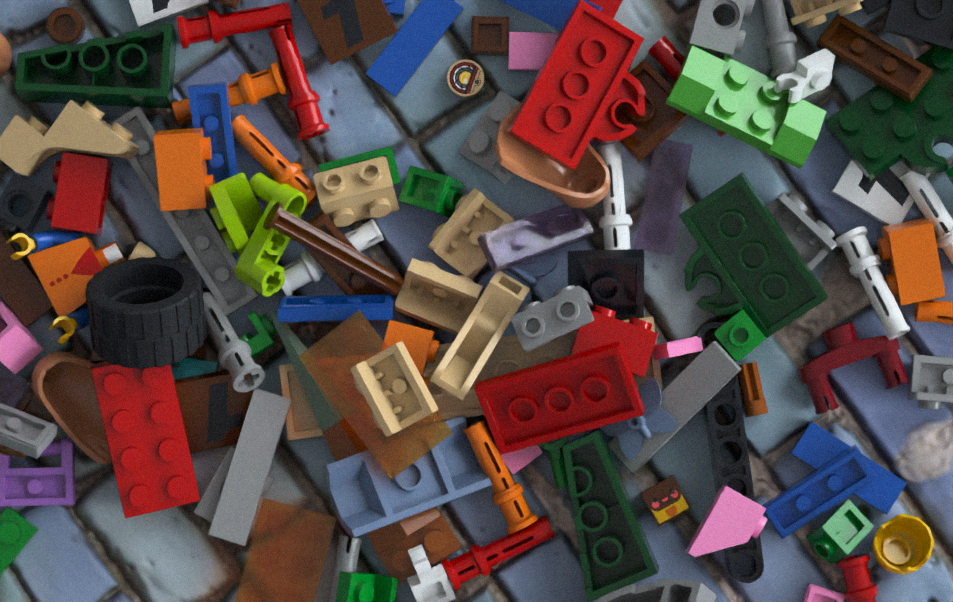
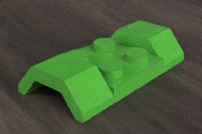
M692 44L687 45L684 51L687 55L665 104L800 169L818 139L827 111L804 99L796 103H789V90H783L779 93L774 91L776 80L726 55L721 59Z

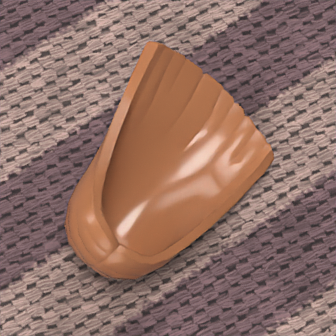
M519 103L516 109H511L509 114L504 117V120L500 122L498 132L496 133L494 150L501 166L519 177L548 190L568 207L577 209L593 207L607 195L611 183L609 170L603 159L590 144L586 147L575 170L570 171L506 133L522 103Z
M51 352L38 361L32 372L31 386L34 394L67 435L90 458L100 465L111 462L90 365L94 363L71 352Z

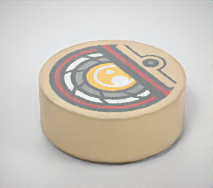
M469 59L459 60L448 70V87L458 97L471 98L481 91L484 85V72L475 61Z

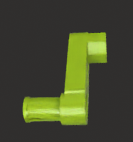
M259 172L251 178L249 184L254 195L267 202L268 205L237 262L235 275L239 281L263 296L270 297L275 292H278L285 282L284 268L277 263L291 238L273 228L270 230L264 229L265 219L271 208L278 201L283 204L282 209L301 219L307 204V198L304 193L289 184H279L267 175Z

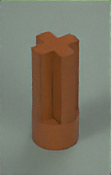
M757 362L738 365L741 368L737 374L746 418L768 413Z

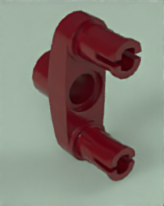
M853 321L821 332L828 351L814 357L797 369L801 383H806L816 415L839 407L827 377L830 374L829 371L869 356L877 359L886 389L909 382L897 351L901 349L897 338L888 340L887 335L859 340Z

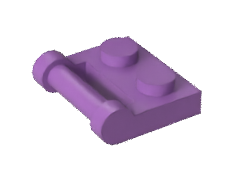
M62 437L61 441H52L40 455L61 456V467L11 468L12 457H25L29 455L0 444V507L76 504V444L70 437Z

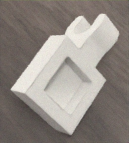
M824 48L799 60L795 71L781 74L777 77L774 91L779 93L783 90H789L788 102L796 103L802 98L825 89L832 80L835 55Z
M422 544L408 550L417 574L407 578L416 602H449L456 599L442 563L431 568Z

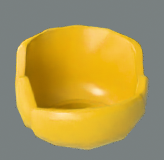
M898 514L882 524L875 532V537L872 541V551L876 562L887 572L907 575L919 570L929 560L934 539L930 528L920 518L907 514Z

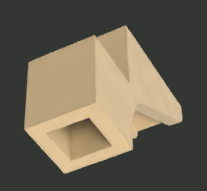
M70 100L51 127L34 115L30 119L15 115L0 136V160L15 172L33 177L44 162L59 153L77 152L130 159L138 153L140 147L131 141L134 135L116 122L111 126L103 120L102 117L105 115V112L88 100L84 104Z
M497 270L430 379L441 392L451 397L456 396L461 400L465 398L511 322L510 317L516 314L530 288L502 271Z

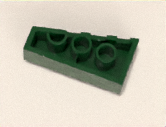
M173 24L162 25L158 29L143 32L140 30L125 32V35L106 39L102 37L88 39V42L68 46L63 44L21 52L17 55L15 91L22 102L67 104L70 100L84 104L88 100L94 105L172 109L177 41Z

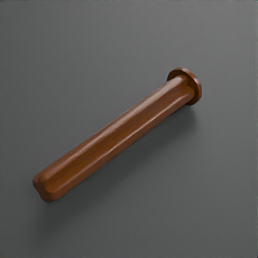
M276 202L269 211L263 225L264 229L270 230L273 228L392 295H396L402 287L404 279L400 274L282 209L283 204L281 202Z

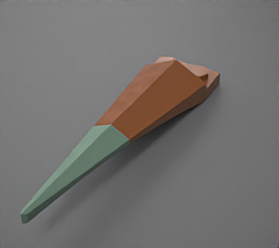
M270 308V315L335 462L384 444L286 322H278L277 311ZM437 507L367 533L376 554H378L391 577L397 578V586L406 582L408 577L417 574L408 550L422 544L430 566L462 547L444 515Z

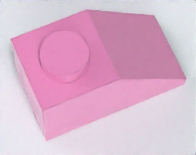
M0 297V362L16 375L21 369L29 365L44 349L29 328L22 324L16 314Z
M722 485L685 552L697 557L747 543L751 536L757 538L767 522V518L763 516L766 508L728 486Z

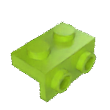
M244 173L236 174L209 186L216 207L210 209L219 230L227 229V231L222 232V236L230 253L238 251L240 256L249 241L247 233L255 230L263 215Z

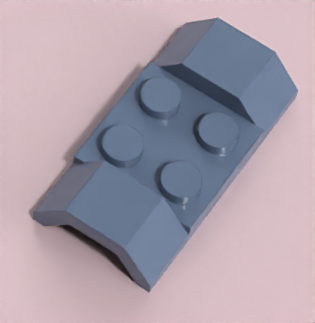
M464 415L324 467L326 489L340 524L352 538L394 524L492 485L489 477L478 467L467 437L462 429L467 427Z

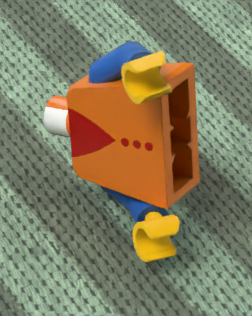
M49 230L28 236L23 233H17L6 241V243L17 242L21 246V252H16L10 256L14 260L24 257L29 252L33 253L27 257L59 316L50 325L49 331L54 327H61L66 332L57 341L60 344L66 343L74 332H78L89 325L85 293L89 280L105 267L126 260L116 241L97 250L90 238L82 237L79 233L72 231Z

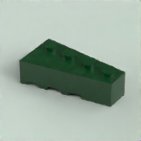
M601 429L565 443L562 449L580 550L581 567L585 581L587 602L657 574L660 567Z

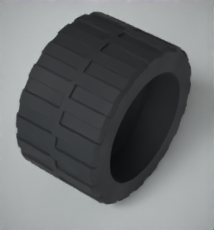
M162 257L127 259L105 267L102 271L97 272L87 283L85 293L92 348L97 353V356L107 360L108 363L125 368H158L171 363H177L191 356L204 344L203 341L206 339L207 333L202 281L199 273L194 268H191L190 265L175 259Z

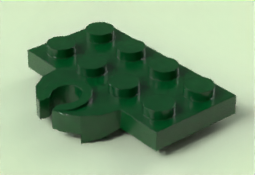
M932 47L915 59L932 69V76L911 104L882 86L876 85L825 120L826 129L869 181L900 160L910 170L926 176V173H941L948 170V163L945 157L937 155L932 149L939 143H948L953 147V52Z
M743 172L679 215L700 246L689 257L684 269L687 292L693 290L698 280L702 277L712 278L717 284L716 294L702 296L696 302V305L701 309L713 313L714 316L730 315L743 309L763 335L768 338L828 298L827 293Z

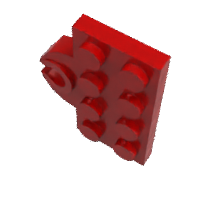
M583 0L577 1L506 133L570 171L575 170L591 139L600 143L616 142L633 134L637 128L632 124L624 125L619 123L615 117V109L619 104H623L630 110L632 116L640 118L645 114L644 94L647 93L640 81L627 71L644 38Z

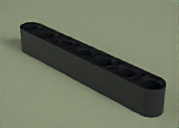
M712 322L702 326L697 331L695 336L701 337L703 349L707 348L703 341L705 333L709 329L717 330L723 324ZM702 351L696 352V355L698 356ZM736 374L704 406L715 490L717 495L722 485H726L732 479H738L744 487L743 496L755 502L738 376ZM720 404L730 406L733 411L732 421L725 426L718 424L714 418V411ZM728 441L735 443L739 450L737 459L731 463L724 462L719 455L721 445ZM760 535L757 538L751 536L747 543L724 549L728 573L733 578L742 583H751L761 577L764 571V560ZM745 554L750 555L754 560L753 571L747 575H739L735 568L737 559Z

